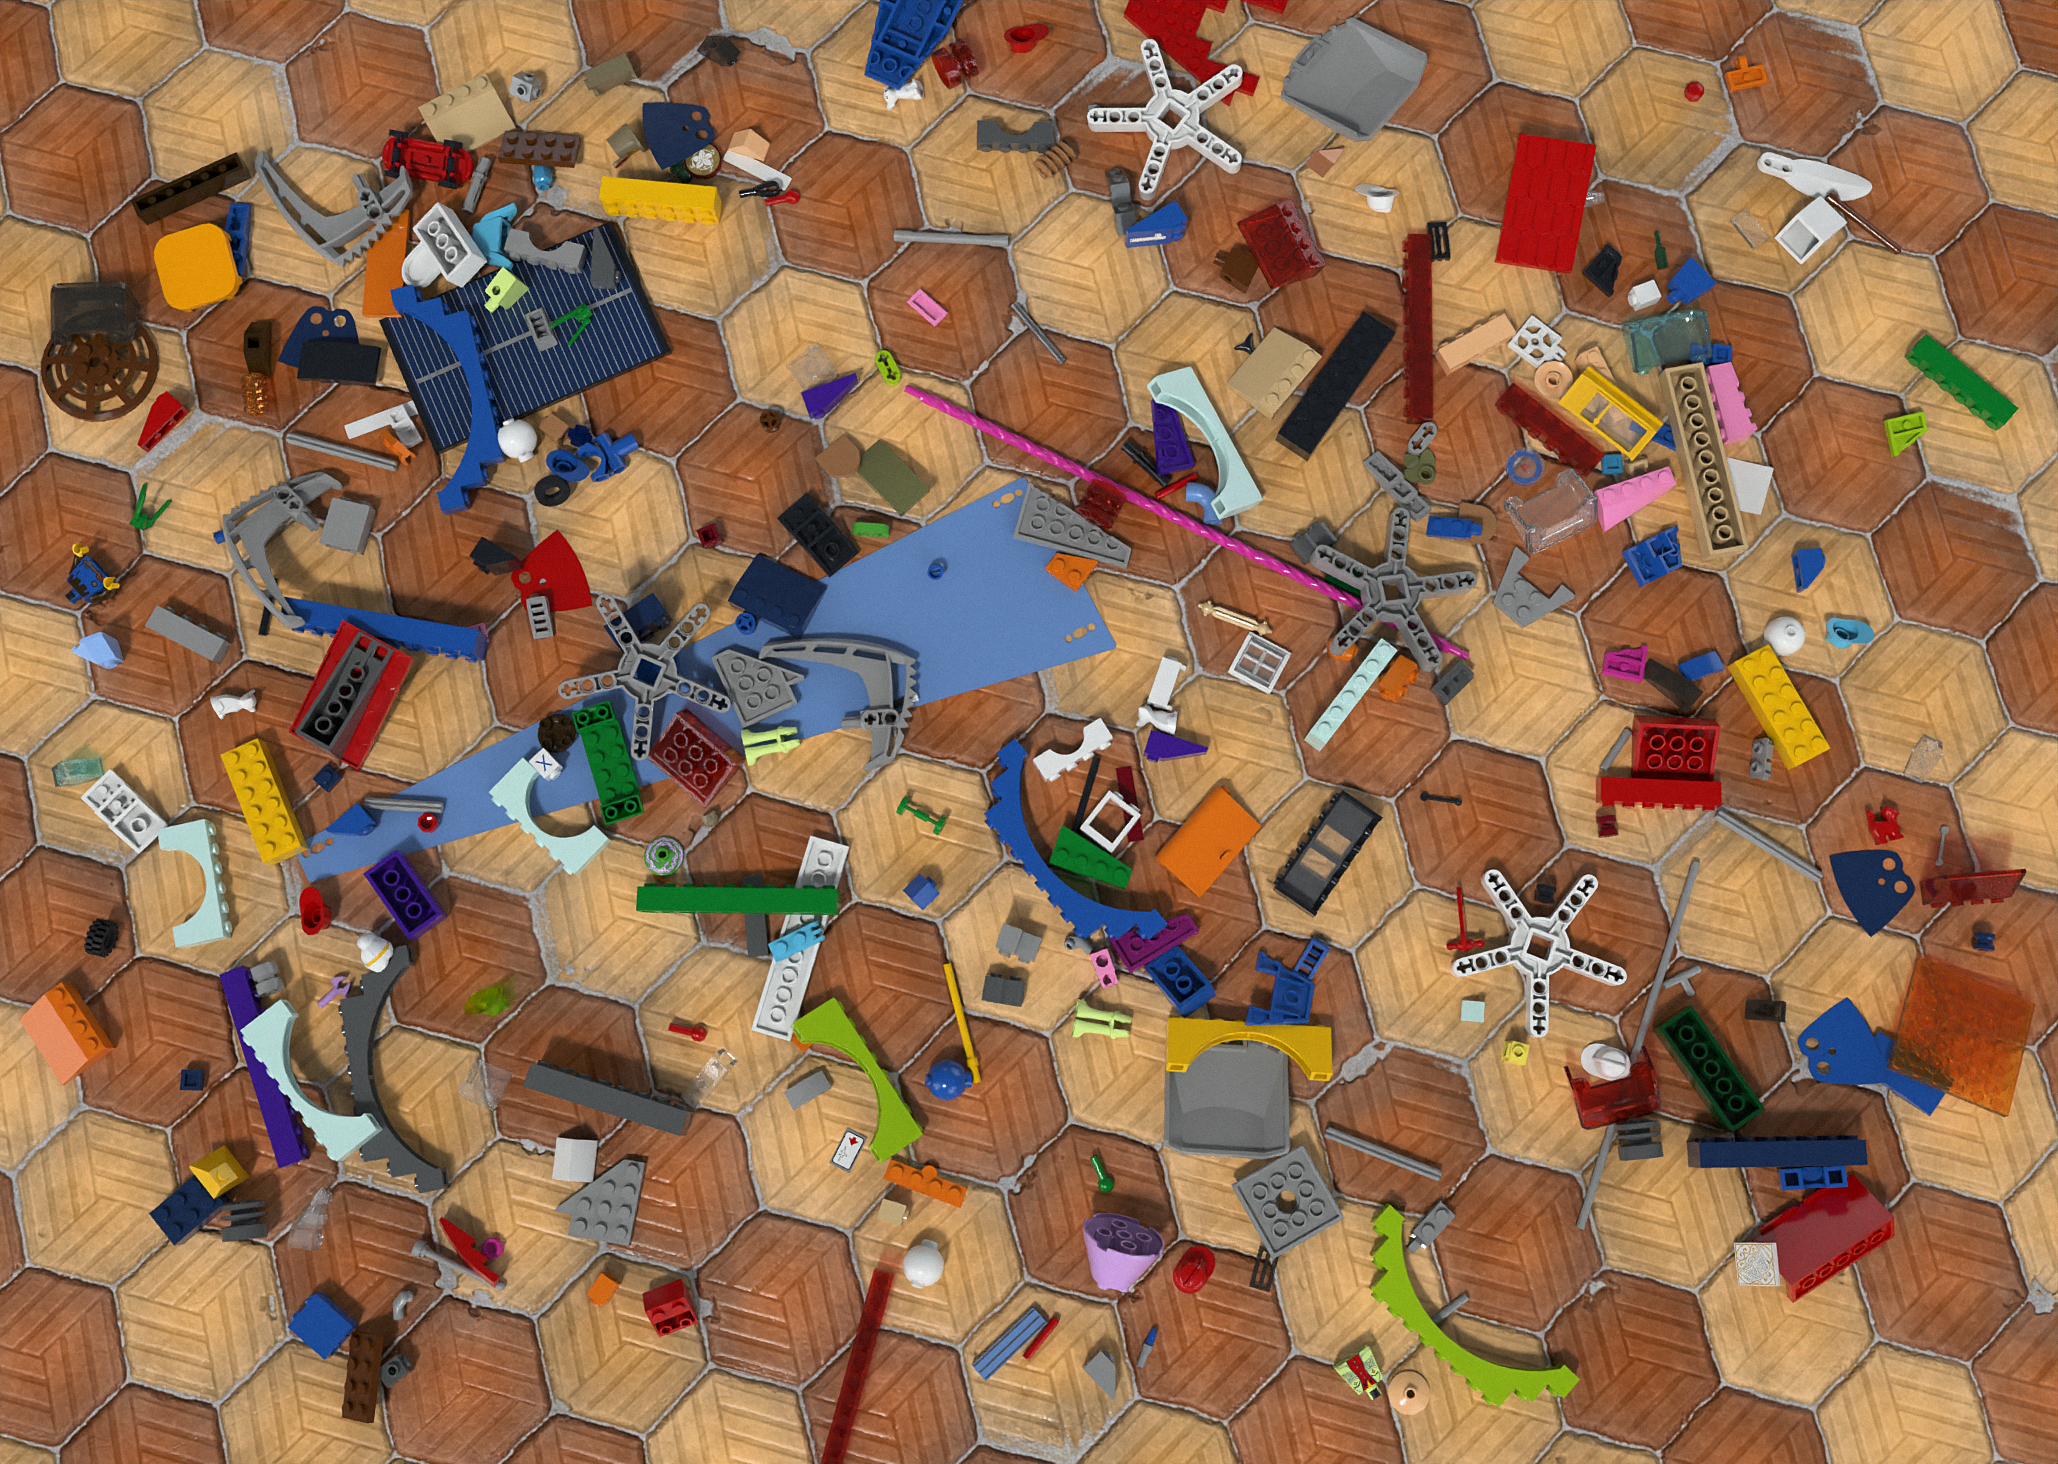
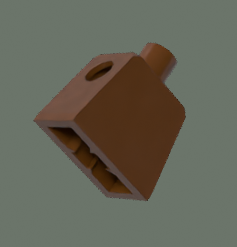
M1232 248L1228 257L1217 253L1213 264L1223 267L1220 273L1222 280L1246 294L1259 267L1262 255Z

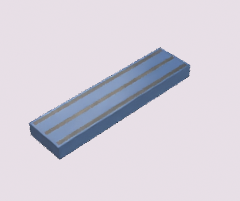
M1032 1307L979 1357L972 1366L987 1381L1047 1324L1046 1320Z

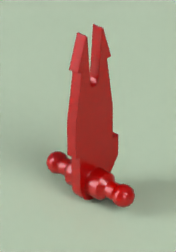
M1456 887L1461 940H1458L1456 943L1449 942L1446 947L1448 950L1458 949L1459 951L1468 952L1470 949H1474V947H1483L1485 942L1482 939L1478 941L1468 939L1462 888Z

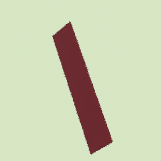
M1131 766L1116 768L1119 792L1124 797L1122 801L1127 805L1132 803L1138 808ZM1123 809L1126 826L1133 816ZM1140 818L1128 832V842L1144 840Z

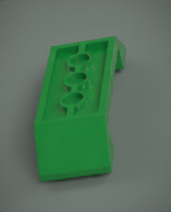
M605 701L571 712L576 730L580 733L602 805L599 807L605 826L644 814L640 788L621 725L611 701Z

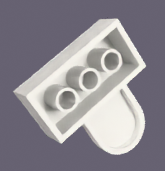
M437 202L413 227L421 242L405 258L402 265V278L407 285H414L416 289H422L427 287L442 273L447 281L462 288L487 260L455 212Z

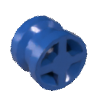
M741 613L735 620L736 627L744 635L754 633L757 628L756 620L750 613Z

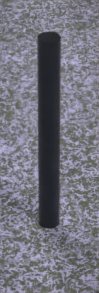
M1097 757L1092 759L1071 831L1076 834L1079 833L1101 759Z

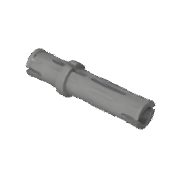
M480 157L478 166L472 174L473 179L461 209L465 213H474L484 182L487 181V173L492 163L488 158Z

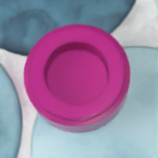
M495 1237L485 1240L481 1247L482 1254L488 1259L498 1258L504 1250L502 1241Z

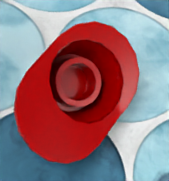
M1038 23L1006 30L1004 38L1010 43L1013 53H1028L1036 46L1037 41L1042 40L1048 35L1049 29L1046 25Z
M314 887L305 888L299 899L302 929L307 935H315L320 930L329 928L332 920V911L328 905L324 904L318 889Z
M1203 1246L1190 1248L1173 1272L1175 1286L1184 1293L1193 1294L1198 1292L1214 1271L1215 1258L1213 1253Z

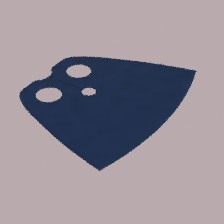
M643 103L642 116L646 140L656 162L662 170L690 157L714 140L715 134L713 128L708 125L709 114L706 108L682 103ZM693 112H700L702 118L699 121H693L690 115ZM687 126L689 130L683 131L682 128ZM704 130L708 133V136L704 140H699L696 138V133Z
M310 307L302 315L290 334L278 361L299 368L303 342L359 344L355 322L351 313L345 309L327 311L324 307ZM320 313L322 321L319 324L311 323L310 317L312 314ZM340 315L344 316L346 319L345 325L342 327L335 326L334 319ZM328 330L329 335L323 336L322 332Z
M1867 850L1829 855L1834 877L1841 895L1855 919L1870 937L1888 924L1914 894V883L1903 872V862L1896 852L1889 850ZM1886 858H1891L1895 861V868L1891 871L1883 867V861ZM1880 878L1885 880L1884 885L1878 883ZM1903 881L1906 883L1907 890L1905 893L1900 894L1896 892L1894 888L1896 882Z

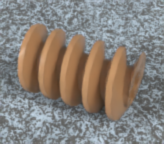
M1065 140L1057 142L1056 146H1052L1051 151L1048 150L1045 152V155H1041L1039 160L1036 159L1033 164L1043 179H1046V175L1053 178L1051 171H1054L1056 174L1059 173L1057 167L1059 166L1064 169L1063 162L1070 164L1069 157L1075 160L1076 155L1072 147Z

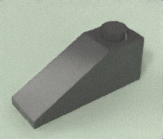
M594 227L590 282L594 289H617V283L621 281V273L617 270L598 227Z

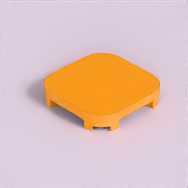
M210 223L201 224L166 235L156 244L154 260L163 294L167 303L173 308L185 312H194L196 308L225 299L230 301L235 298L234 295L237 293L240 284H242V277L238 275L229 241H232V239L222 228Z

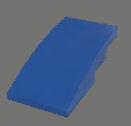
M1878 1032L1874 1039L1882 1058L1887 1082L1880 1084L1892 1090V1093L1931 1116L1953 1082L1918 1056L1881 1032Z

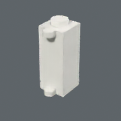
M1171 656L1162 658L1147 705L1164 711H1172L1173 707L1167 704L1179 670H1186V666L1178 662V659Z

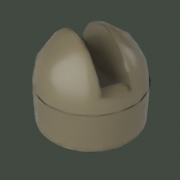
M714 810L702 817L701 820L706 826L713 827L718 823V815Z

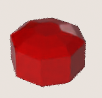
M1691 82L1684 90L1685 98L1690 102H1697L1704 95V86L1699 82Z
M424 813L418 818V827L423 832L433 833L438 828L439 820L434 814Z

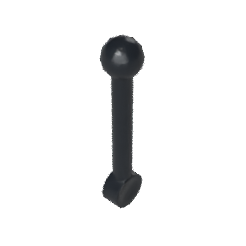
M1426 793L1420 795L1422 801L1434 800L1455 803L1457 806L1462 804L1460 798L1428 796Z

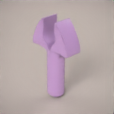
M340 976L331 979L333 989L317 1002L318 1006L324 1008L338 994L347 997L353 983L349 982L344 988H340V985L348 977Z

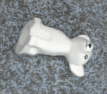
M916 78L912 79V82L904 84L899 91L889 86L884 87L883 95L887 102V109H893L898 99H914L916 101L924 99V89L921 82L916 80Z
M254 689L242 697L224 694L212 696L210 699L212 707L220 719H224L227 713L238 712L242 708L250 712L256 711L255 705L257 700L253 695Z
M1150 705L1139 707V720L1136 722V726H1144L1146 723L1151 722L1159 730L1174 736L1178 711L1166 713L1161 710L1153 711Z

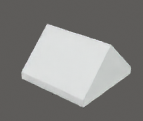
M557 1137L552 1179L594 1182L598 1141Z

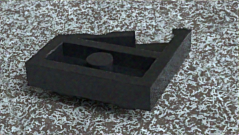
M1607 244L1582 272L1608 298L1614 294V282L1618 277V267L1621 264L1622 256L1612 246Z

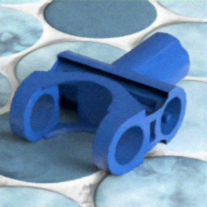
M603 433L580 447L577 454L579 458H586L588 456H598L601 458L600 466L590 476L593 482H601L623 472L627 466L622 457L640 447L632 433L614 442L608 433Z

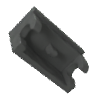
M1460 660L1430 691L1446 706L1474 678V673Z

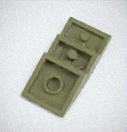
M880 440L861 455L860 467L857 473L901 517L930 492V489Z

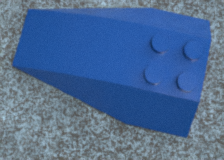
M880 0L864 75L899 91L949 32L964 0Z

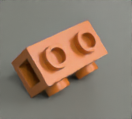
M1402 655L1397 660H1393L1388 672L1378 680L1380 696L1387 701L1392 700L1395 703L1399 698H1403L1411 682L1414 683L1419 676L1417 664Z

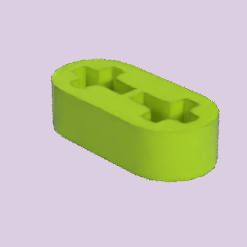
M886 350L879 351L875 355V362L885 383L889 386L898 385L901 381V373L892 355ZM884 356L885 359L888 358V366H885L883 362H880L881 357ZM889 370H891L893 375H896L895 380L889 378Z

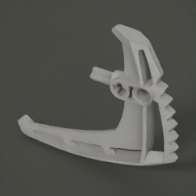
M260 151L254 162V167L268 194L291 228L314 251L342 267L346 266L347 260L354 262L355 254L362 256L364 248L371 249V241H379V234H386L385 226L393 225L392 218L401 214L413 194L412 182L408 170L404 166L400 167V176L377 194L372 187L368 186L362 173H355L351 179L358 190L357 199L360 205L347 212L325 217L313 210L292 191L268 162L269 155L265 151ZM266 170H268V172L270 173L271 177L273 178V180H274L275 183L277 184V186H278V188H279V191H278V192L276 191L274 185L272 184V182H271V180H270V178H269V176H268ZM285 197L301 214L302 217L299 222L284 204ZM309 224L327 242L321 245L317 243L306 231L307 225ZM376 224L360 242L344 254L340 255L335 251V249L353 240Z
M315 472L293 478L289 484L282 482L278 488L271 486L268 492L261 490L258 497L251 496L249 502L240 503L239 509L232 508L231 514H223L222 516L226 546L236 568L253 593L286 628H298L304 626L306 622L302 617L294 614L280 591L267 561L265 544L274 531L290 517L298 523H303L311 532L319 529L320 523L311 515V510L306 504L330 489L343 490V486L339 481L323 472ZM269 501L267 504L262 506L260 509H258L249 517H247L244 521H242L237 527H235L234 522L238 518H240L250 510L258 507L259 505ZM240 540H242L250 557L249 561H243L236 546ZM256 568L268 589L261 590L248 569ZM274 597L288 615H284L269 598Z
M812 638L768 642L762 647L759 654V660L761 661L768 657L814 661L845 668L859 674L868 691L870 710L860 713V716L841 718L842 730L862 728V731H872L871 762L863 767L865 771L885 766L894 761L905 738L901 729L909 727L904 719L912 717L908 709L914 706L910 698L916 695L910 689L917 684L915 680L910 678L917 673L911 667L916 663L915 659L881 644L852 639ZM806 647V649L803 651H775L781 649ZM816 647L847 649L844 654L814 652ZM856 650L882 654L886 656L887 661L854 656L853 654ZM891 662L906 665V690L903 709L900 714L894 710ZM889 715L896 716L894 723H887L886 718ZM871 717H873L874 720H876V721H873V725H870V724L867 722V721H870V718H871ZM897 728L896 743L891 756H888L892 730Z

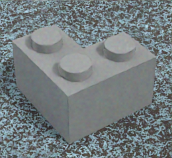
M1003 923L995 947L996 950H999L998 954L1008 958L1014 955L1018 957V961L1029 964L1030 961H1035L1042 938Z

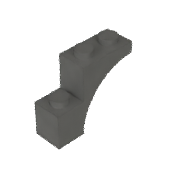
M1112 168L1105 172V179L1110 194L1115 229L1118 236L1126 235V230L1136 224L1135 211L1131 204L1130 185L1124 169Z

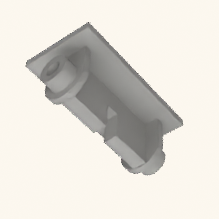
M1769 738L1755 739L1753 741L1750 779L1760 778V780L1767 781L1771 777L1772 763L1767 762V759H1772L1774 745L1772 744L1773 741L1769 740Z

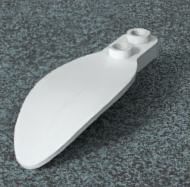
M1771 152L1764 153L1757 161V166L1763 173L1782 178L1796 190L1814 198L1821 196L1825 199L1834 190L1839 194L1840 201H1850L1866 196L1872 189V184L1865 178L1817 161L1806 159L1792 160Z

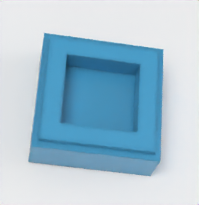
M1602 454L1600 456L1602 475L1623 473L1621 454Z

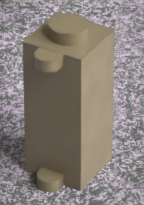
M626 53L584 71L587 77L584 82L589 91L593 90L596 97L603 92L637 78Z

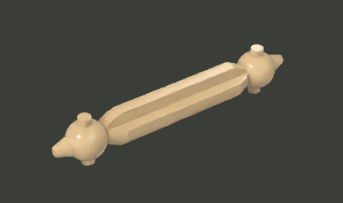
M1210 600L1204 604H1198L1204 616L1211 613L1214 617L1251 631L1257 630L1261 637L1266 633L1272 634L1267 621L1259 624L1255 619L1220 606L1213 607Z

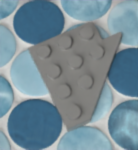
M730 649L711 657L744 729L798 704L790 686L805 680L803 675Z
M624 1159L558 1206L555 1212L572 1214L568 1236L630 1246L646 1162Z

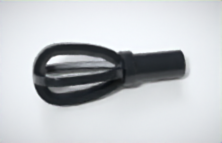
M767 181L759 184L757 187L740 190L739 195L740 198L751 196L775 197L780 193V185L776 181ZM768 187H777L774 191L758 192Z

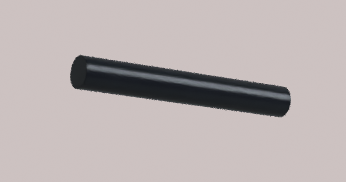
M274 597L269 598L272 603L274 602ZM265 606L258 633L260 636L267 635L271 612Z

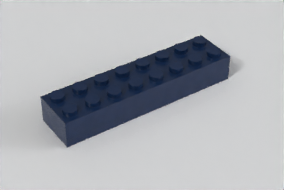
M1858 1135L1817 1136V1139L1816 1136L1755 1137V1141L1754 1137H1734L1735 1141H1733V1138L1714 1137V1142L1712 1138H1693L1694 1142H1687L1688 1167L1694 1168L1868 1165L1866 1140L1858 1139Z

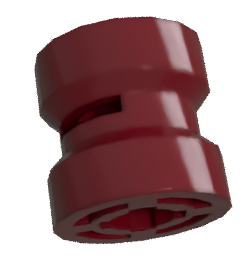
M1616 815L1596 817V824L1599 825L1598 838L1619 835L1618 829L1615 826L1617 821Z

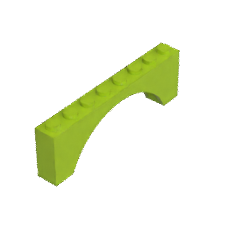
M833 997L793 1022L790 1027L801 1044L816 1043L836 1048L855 1060L867 1074L874 1088L878 1105L877 1126L868 1148L880 1165L923 1135L921 1132L923 1129L917 1120H913L910 1115L911 1110L906 1103L903 1104L900 1100L898 1089L889 1083L887 1072L878 1066L876 1055L872 1051L869 1052L865 1046L867 1043L861 1034L858 1035L854 1029L856 1026L850 1017L847 1018L843 1012L845 1009L839 1000L836 1001Z

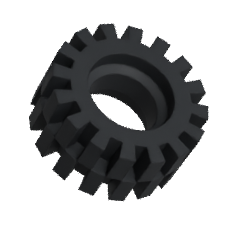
M97 918L96 921L92 922L93 925H90V930L86 933L88 936L85 938L84 942L86 944H84V948H86L85 952L105 958L109 956V953L112 952V947L114 948L116 945L114 943L118 939L116 936L119 934V931H117L119 928L115 922Z

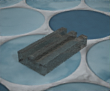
M1259 1245L1249 1287L1270 1292L1279 1256L1272 1260L1265 1287L1263 1282L1270 1259V1254L1266 1247ZM1265 1251L1266 1256L1259 1283L1255 1284L1262 1253Z

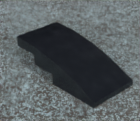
M303 342L297 379L301 381H319L321 383H340L342 385H376L381 348L378 346L340 342Z
M807 493L777 518L829 578L859 553L838 526L831 521Z

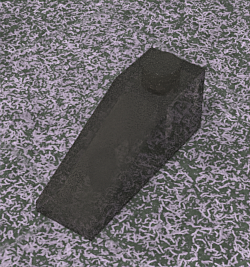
M1651 658L1646 662L1643 679L1683 711L1691 708L1702 695L1703 691L1683 676Z

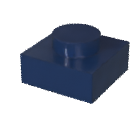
M326 764L315 775L313 780L330 793L343 777Z
M182 1069L180 1090L203 1091L205 1070Z

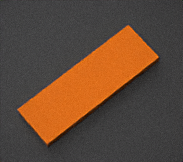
M403 209L399 216L392 218L393 225L385 226L386 234H379V241H371V249L367 251L362 312L364 317L403 318V314H399L394 309L390 290L405 287V282L402 278V265L408 254L411 215L409 209ZM376 224L369 228V232L376 226Z

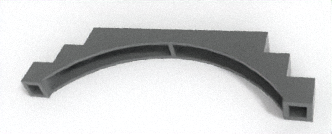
M403 945L393 947V955L389 958V963L385 970L362 974L360 989L364 992V995L340 999L341 1005H339L338 1010L340 1016L343 1017L344 1025H342L341 1030L347 1044L344 1050L345 1055L349 1058L347 1071L349 1077L352 1078L350 1091L355 1099V1106L353 1107L354 1116L359 1117L364 1113H371L383 1129L359 1148L360 1156L364 1162L389 1158L387 1170L391 1174V1178L416 1174L417 1177L414 1179L416 1189L419 1190V1193H426L449 1188L446 1167L439 1168L425 1160L394 1129L379 1099L373 1069L374 1039L382 1009L399 979L409 967L415 966L412 946Z

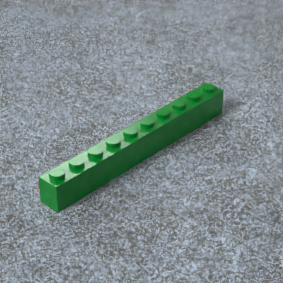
M644 883V886H637L636 911L641 913L840 915V891L835 889L833 885H823V889H815L814 885H803V888H795V885H783V888H775V885L765 884L763 888H755L753 884H743V888H735L734 884H723V887H715V884H703V887H696V884L686 883L683 884V887H676V884L664 883V887H656L655 883Z

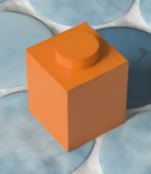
M606 1271L602 1272L587 1292V1295L590 1296L589 1300L597 1306L607 1305L622 1283Z

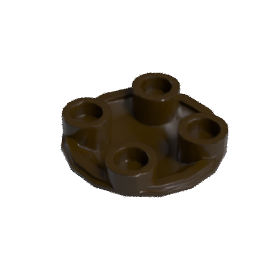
M554 714L543 718L539 722L537 736L542 748L549 752L560 753L572 746L576 739L577 731L575 724L569 717L563 714Z

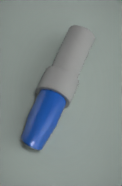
M1155 1328L1151 1329L1145 1343H1143L1136 1366L1144 1368L1157 1335Z

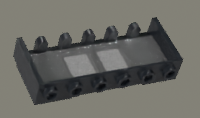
M1344 790L1339 794L1335 793L1329 801L1332 805L1328 810L1324 809L1319 815L1318 819L1321 821L1317 827L1313 825L1308 831L1307 835L1309 838L1306 843L1302 841L1295 850L1298 852L1295 859L1290 858L1284 866L1287 869L1284 875L1279 874L1273 882L1276 885L1273 889L1274 892L1312 918L1316 916L1317 911L1327 900L1328 895L1337 885L1343 873L1348 869L1354 857L1359 853L1365 841L1370 837L1373 829L1383 818Z

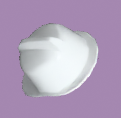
M1360 184L1355 187V191L1366 195L1369 208L1377 212H1390L1394 196L1399 194L1397 190L1386 189L1372 184Z
M1595 1043L1587 1046L1581 1054L1583 1068L1594 1076L1609 1081H1620L1627 1077L1630 1072V1059L1625 1052L1619 1049Z

